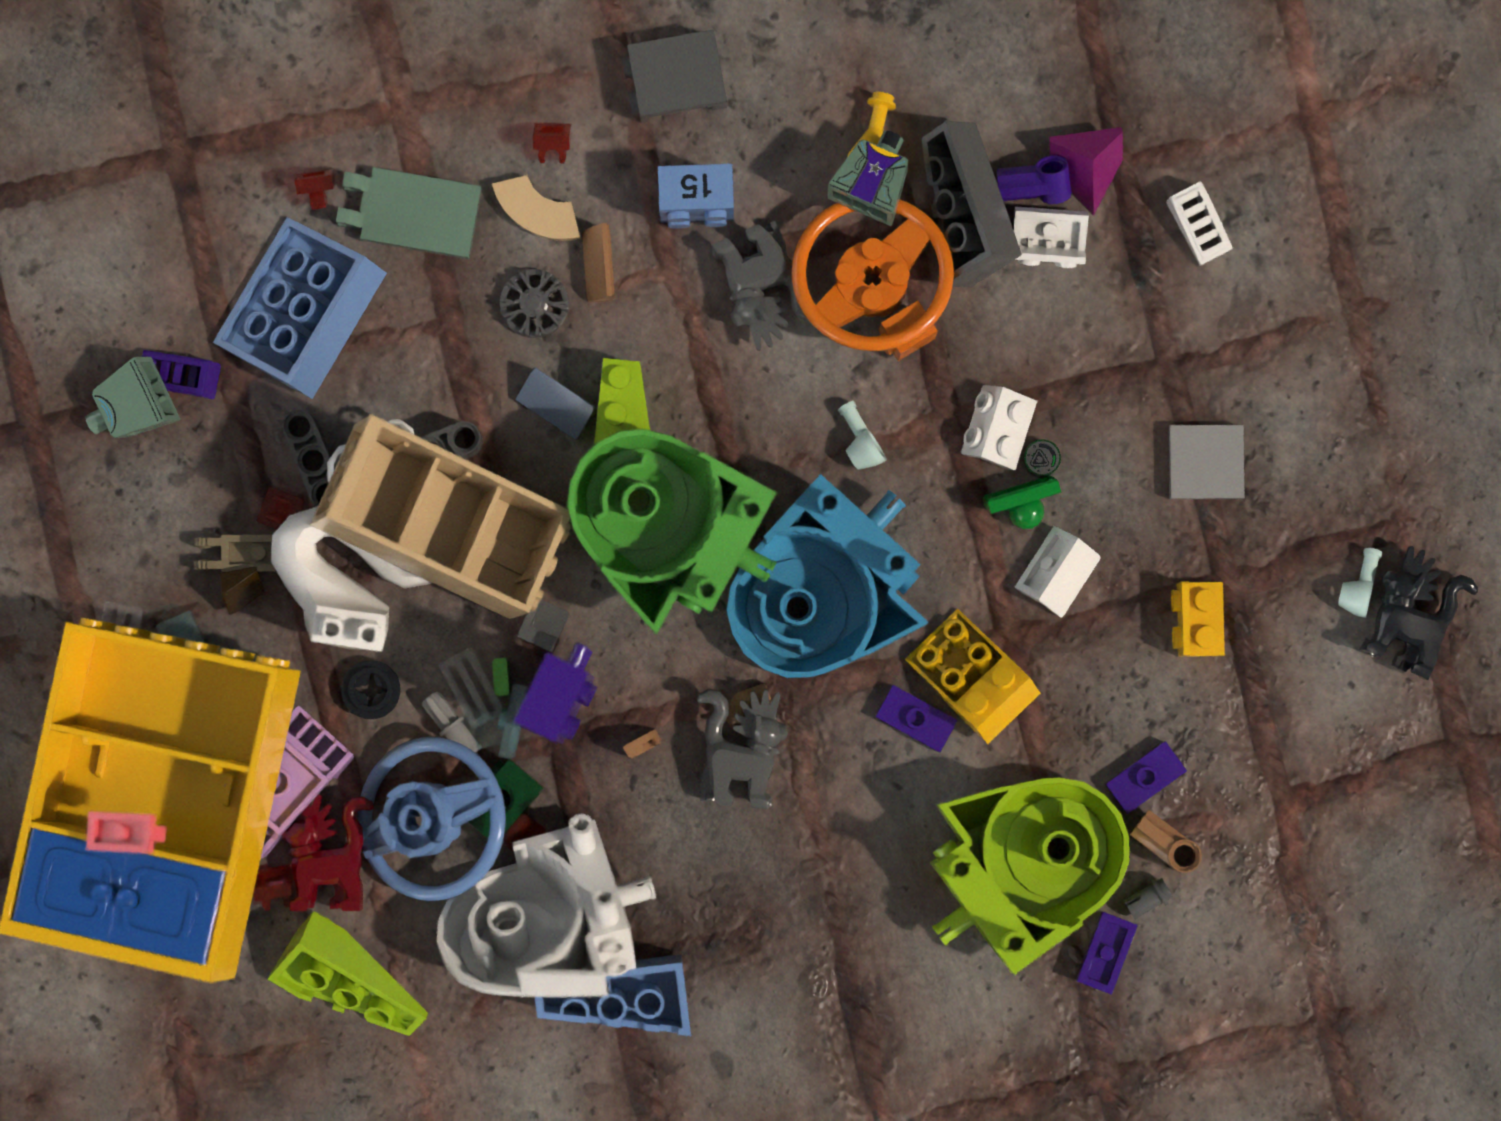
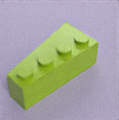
M603 358L594 444L618 431L650 430L640 361ZM641 489L633 491L628 498V504L633 510L643 509L648 502L646 492Z

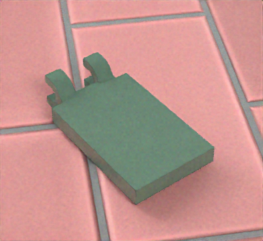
M373 167L371 178L345 171L342 184L345 187L344 190L363 194L359 212L338 207L336 223H338L339 227L362 230L360 239L365 242L470 259L482 186Z

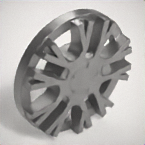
M527 269L517 273L507 281L500 296V310L504 321L514 332L524 337L541 338L550 335L562 325L568 313L569 301L565 287L557 277L544 270ZM529 276H541L538 287L533 288L530 285ZM523 279L528 287L524 292L517 284V281ZM548 280L552 281V286L544 293L541 289ZM511 288L520 293L518 300L506 299ZM559 290L563 301H549V295ZM519 304L520 310L507 313L506 307ZM549 306L562 310L560 316L549 312ZM519 314L526 316V321L522 328H519L512 322ZM544 315L549 316L554 321V324L547 329H543L540 323V318ZM530 318L536 319V331H529Z

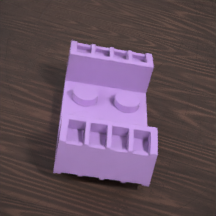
M299 705L292 711L261 859L266 857L282 840L281 835L332 778L337 779L354 759V755Z

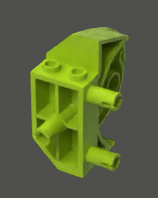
M1043 778L1022 782L937 804L936 806L959 839V842L955 843L953 840H949L933 852L936 858L930 863L961 906L931 927L937 935L951 927L950 930L939 937L946 946L972 925H975L1010 973L1015 975L1083 925L1082 921L1101 908L1122 884L1130 862L1129 835L1122 814L1102 792L1083 781L1066 778ZM1055 838L1063 839L1067 845L1066 854L1060 859L1052 858L1048 852V845Z

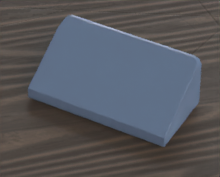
M536 367L531 371L515 399L575 440L578 439L597 410L595 406Z

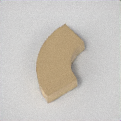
M527 175L492 183L494 193L505 213L523 229L538 237L549 240L572 241L580 239L572 202H555L544 198L533 188Z

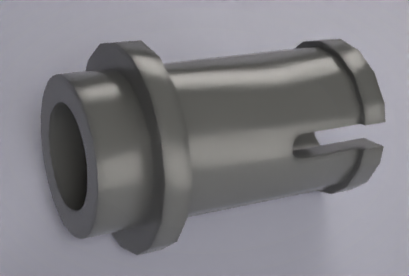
M1154 878L1151 879L1152 884L1123 899L1135 920L1162 903L1165 906L1169 904L1167 900L1171 899L1173 895L1163 878L1157 881Z

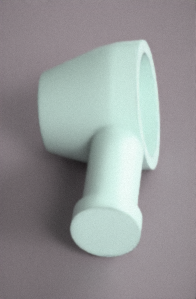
M850 401L838 409L840 415L844 416L856 437L846 449L847 455L857 470L877 466L887 460L886 456L859 415L855 402Z
M1364 548V560L1360 578L1358 581L1343 582L1338 602L1340 607L1363 618L1367 616L1378 561L1382 556V551L1374 548Z

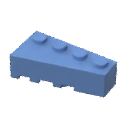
M682 954L635 960V969L628 970L619 976L610 975L605 977L608 996H535L537 1018L585 1024L589 1022L605 1024L609 1027L621 1028L622 1026L644 1029V1031H664L691 1036Z

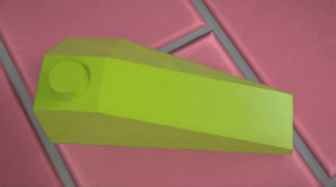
M315 911L297 929L267 980L300 999L311 1002L312 998L316 997L333 1003L332 1010L344 1013L345 1009H350L362 1013L367 1022L410 1036L428 1016V1012L345 929Z

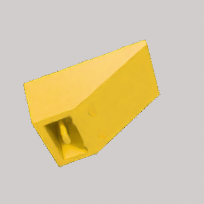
M958 608L905 658L909 665L987 744L1041 694L1032 679Z

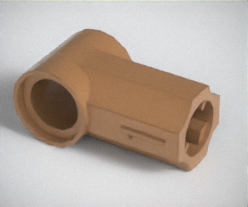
M1149 809L1129 834L1176 872L1188 873L1194 871L1202 860L1200 847L1195 842L1187 839ZM1182 845L1189 847L1193 852L1192 863L1186 867L1179 866L1174 860L1175 850Z

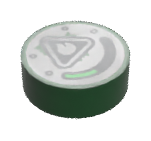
M1036 440L1024 452V466L1034 476H1049L1060 465V451L1049 440Z

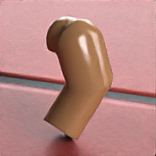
M765 683L738 692L733 696L729 705V715L726 719L732 730L734 725L741 724L735 719L734 715L738 713L745 716L740 700H744L752 708L750 693L754 691L759 703H761L763 691L767 689Z

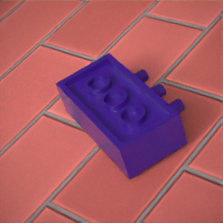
M575 643L567 662L547 653L514 723L557 743L563 744L565 738L572 740L581 723V720L576 718V715L582 704L587 707L589 706L597 690V686L592 683L595 677L584 671L592 651L580 643Z

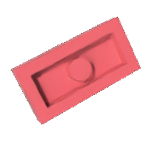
M89 812L86 850L154 853V842H165L166 827L155 826L156 815Z

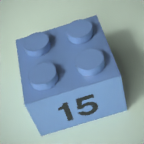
M732 164L658 166L661 223H668L669 228L690 227V222L705 221L706 227H722L727 225V221L734 220Z

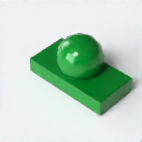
M1049 475L986 494L982 498L985 508L990 514L1009 509L1011 522L1017 528L1026 530L1038 526L1043 520L1045 511L1040 499L1062 492L1058 480Z

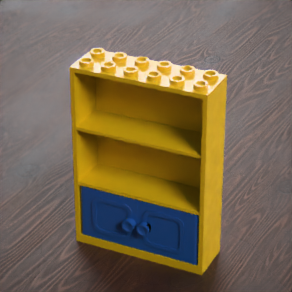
M80 617L79 624L66 622L0 922V934L210 983L235 979L301 671L289 668L290 661L257 655L254 661L255 653L222 647L220 650L218 645L190 640L185 641V638L152 633L148 630L120 626L107 621ZM89 812L156 815L155 826L166 827L165 842H154V853L86 850Z

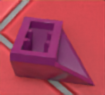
M1121 127L1049 137V156L1058 155L1067 159L1072 193L1093 216L1123 161V131Z

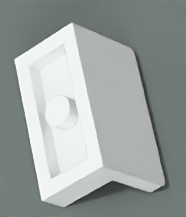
M1053 526L1015 585V588L1022 594L1043 604L1055 615L1063 617L1099 562L1100 555L1078 537Z

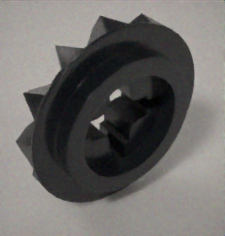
M368 660L354 665L346 673L342 682L341 693L346 707L354 715L364 719H378L385 717L397 706L401 688L397 674L388 665L379 661ZM371 674H374L375 685L382 687V689H387V692L376 694L372 701V706H369L368 695L361 691H356V687L362 688V686H367L371 679Z

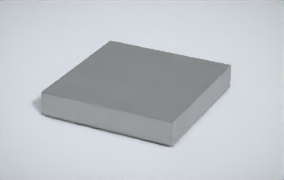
M1244 425L1169 426L1170 500L1245 498Z

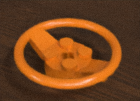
M900 199L896 214L907 218V220L882 241L877 238H869L865 242L857 243L846 250L836 268V284L815 305L808 289L806 277L807 260L811 247L819 234L831 222L855 211L839 203H834L824 209L809 223L794 251L791 270L792 284L802 312L810 323L823 335L840 345L852 349L883 351L903 346L919 338L937 322L945 310L952 292L954 265L949 245L943 233L935 222L922 210ZM931 241L939 264V282L931 305L915 323L899 332L884 336H862L840 328L862 317V315L868 317L880 316L881 318L897 310L906 296L910 277L909 271ZM870 273L878 275L880 284L876 286L873 282L870 285L865 284L866 275Z

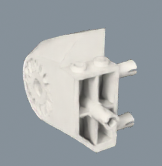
M579 814L570 820L569 827L513 842L515 864L488 871L483 879L471 889L447 900L438 920L437 944L446 968L461 984L477 991L494 995L575 997L608 996L605 977L610 975L619 976L628 970L636 968L630 926L623 907L649 899H656V894L650 876L616 886L595 819L592 820L588 815Z

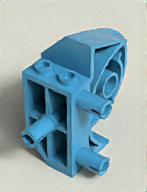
M820 474L766 533L763 540L754 549V551L776 561L773 571L760 564L758 565V568L771 574L768 580L764 583L759 578L739 568L730 586L727 614L732 635L744 655L763 670L785 678L814 677L828 673L871 654L927 625L929 622L896 593L898 590L904 595L920 577L915 572L920 563L883 531L894 517L906 507L905 503L899 498L890 509H887V506L896 497L893 492L888 490L874 508L865 515ZM795 598L804 600L808 606V613L803 618H793L787 611L789 601Z

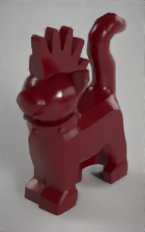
M318 794L312 806L310 803L281 835L282 839L291 847L288 855L292 858V873L297 891V897L289 903L290 911H307L308 908H314L318 885L333 884L335 889V896L330 899V909L341 908L342 911L363 910V884L359 873L362 862L361 850L364 842L363 827L356 815L359 810H374L373 801L364 796L352 797L343 805L341 817L347 835L346 843L341 847L321 849L322 844L320 841L335 835L337 831L328 829L336 822V819L326 820L332 805L328 804L320 811L322 795Z

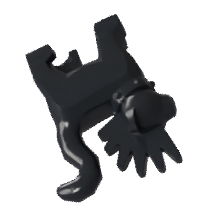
M1409 546L1401 570L1399 572L1389 570L1382 577V584L1385 587L1386 594L1380 598L1382 605L1377 612L1374 634L1371 640L1362 643L1359 650L1373 657H1381L1394 639L1400 640L1405 643L1404 652L1402 655L1394 657L1392 666L1404 672L1411 668V673L1419 676V678L1428 680L1437 662L1440 645L1445 636L1447 626L1452 622L1457 611V593L1460 590H1465L1472 595H1476L1478 593V586L1472 578L1464 575L1450 578L1442 590V604L1438 612L1430 614L1414 609L1415 600H1434V597L1428 592L1437 590L1438 586L1429 584V582L1438 577L1441 572L1433 571L1428 573L1436 559L1430 558L1423 563L1425 550H1420L1414 558V547Z

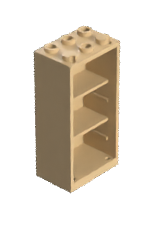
M372 414L354 425L310 523L313 527L508 619L529 614L531 610L535 611L544 593V591L540 590L545 576L550 577L558 561V557L554 556L559 543L563 544L567 540L570 528L572 527V523L569 522L570 515L568 509Z

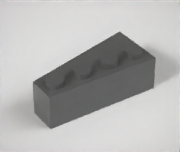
M945 121L921 138L928 185H932L934 188L935 198L931 205L933 219H938L939 229L943 233L952 254L954 265L953 287H973L1020 257L1022 253L976 123Z

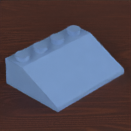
M287 217L213 343L283 384L313 399L387 273L365 256Z

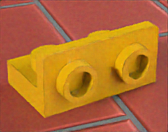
M1181 581L1177 583V590L1171 591L1172 612H1178V627H1172L1173 649H1178L1179 657L1225 656L1223 582Z

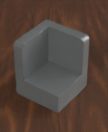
M542 599L539 601L537 609L535 611L531 610L526 615L517 637L553 653L569 618V612Z

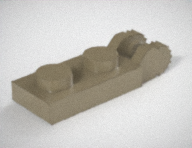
M221 535V538H194V547L199 549L221 547V561L199 559L193 562V570H221V572H228L255 566L258 572H277L271 563L272 535Z

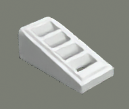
M1201 181L1168 198L1166 203L1200 266L1233 249ZM1196 197L1198 204L1184 211L1182 204ZM1201 211L1204 212L1206 217L1190 224L1189 217ZM1208 224L1211 225L1213 230L1196 238L1195 231ZM1215 237L1218 238L1219 244L1205 251L1202 250L1201 244Z

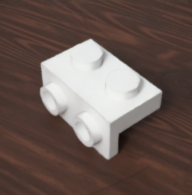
M1015 207L1013 231L1022 253L1015 260H1018L1020 264L1029 266L1039 265L1040 261L1055 262L1056 266L1062 268H1074L1077 264H1086L1085 247L1089 219L1088 212Z
M983 385L981 392L975 400V410L970 426L964 435V445L961 453L968 457L980 458L1008 470H1015L1037 401L1005 387Z

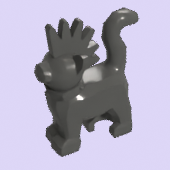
M775 221L770 222L764 228L757 224L745 230L748 242L754 243L758 250V253L743 259L728 238L713 244L712 249H710L715 260H722L725 265L727 283L732 292L729 300L735 304L731 312V320L736 326H750L757 351L761 350V337H763L768 347L771 348L773 346L770 332L779 340H783V335L776 324L783 327L789 326L786 320L777 315L786 313L785 307L778 306L782 302V297H763L764 292L762 291L786 285L791 293L792 309L798 319L810 323L797 302L792 284V261L788 257L784 238Z
M712 689L699 693L696 699L697 702L711 703L714 706V711L706 721V764L701 775L700 801L715 800L717 805L732 806L734 794L729 790V784L731 780L748 781V793L752 808L769 809L771 807L772 797L766 793V787L772 774L774 756L779 754L777 745L785 740L788 735L787 726L775 719L780 700L779 692H776L771 703H769V692L765 689L761 703H759L756 693L751 691L752 708L744 700H740L745 716L738 713L734 715L735 719L741 724L734 725L733 730L749 738L746 740L747 745L727 741L722 736V727L729 715L726 697L720 691Z

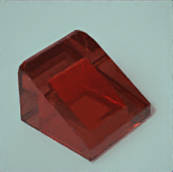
M522 813L504 834L502 844L514 852L513 842L544 834L546 830L529 814Z

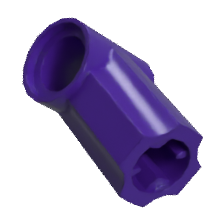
M1050 155L1043 157L1036 162V165L997 169L998 188L1003 201L1040 198L1042 202L1047 204H1059L1071 197L1072 190L1068 162L1062 156Z

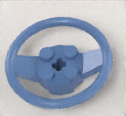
M422 737L404 742L386 753L368 775L360 796L366 797L373 801L374 804L380 784L388 772L403 759L422 752H441L451 755L465 763L480 781L450 787L430 782L400 784L387 794L386 797L389 798L385 803L384 811L379 813V817L372 822L373 810H359L357 819L363 827L364 844L362 849L365 859L368 860L376 874L388 886L414 899L440 901L456 897L468 891L482 880L491 869L503 843L506 822L505 806L501 789L494 774L475 752L450 739ZM490 811V831L482 855L465 875L451 883L439 886L415 884L397 874L383 858V855L397 851L411 858L439 854L459 837L461 833L460 825ZM421 814L422 823L417 825L416 817H420Z

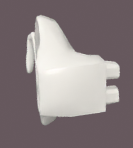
M390 419L388 421L393 425H399L402 429L414 435V429L402 420ZM345 445L338 446L327 462L328 482ZM318 506L290 515L272 535L271 563L287 590L302 607L305 626L310 640L350 650L366 649L382 652L388 632L389 606L350 576L329 564L317 552L316 543L324 537L336 538L356 552L382 579L404 589L432 584V582L311 526L310 523Z

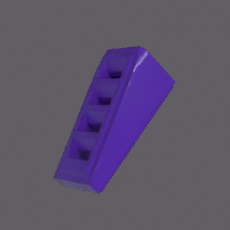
M143 350L142 357H152L155 366L157 360L161 361L159 374L168 392L207 399L215 398L221 369L219 363ZM175 363L172 384H169L171 364ZM186 366H190L187 386H183Z

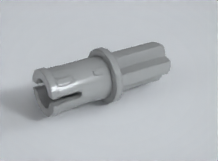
M440 692L432 693L422 702V706L440 728L441 732L439 734L441 737L445 735L447 739L456 741L475 753L482 748L481 744L476 741L462 722L464 717L459 718Z

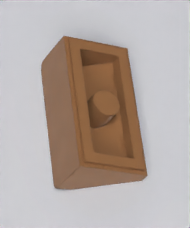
M601 223L585 229L582 233L586 295L589 303L610 302L615 299L610 227L607 223Z

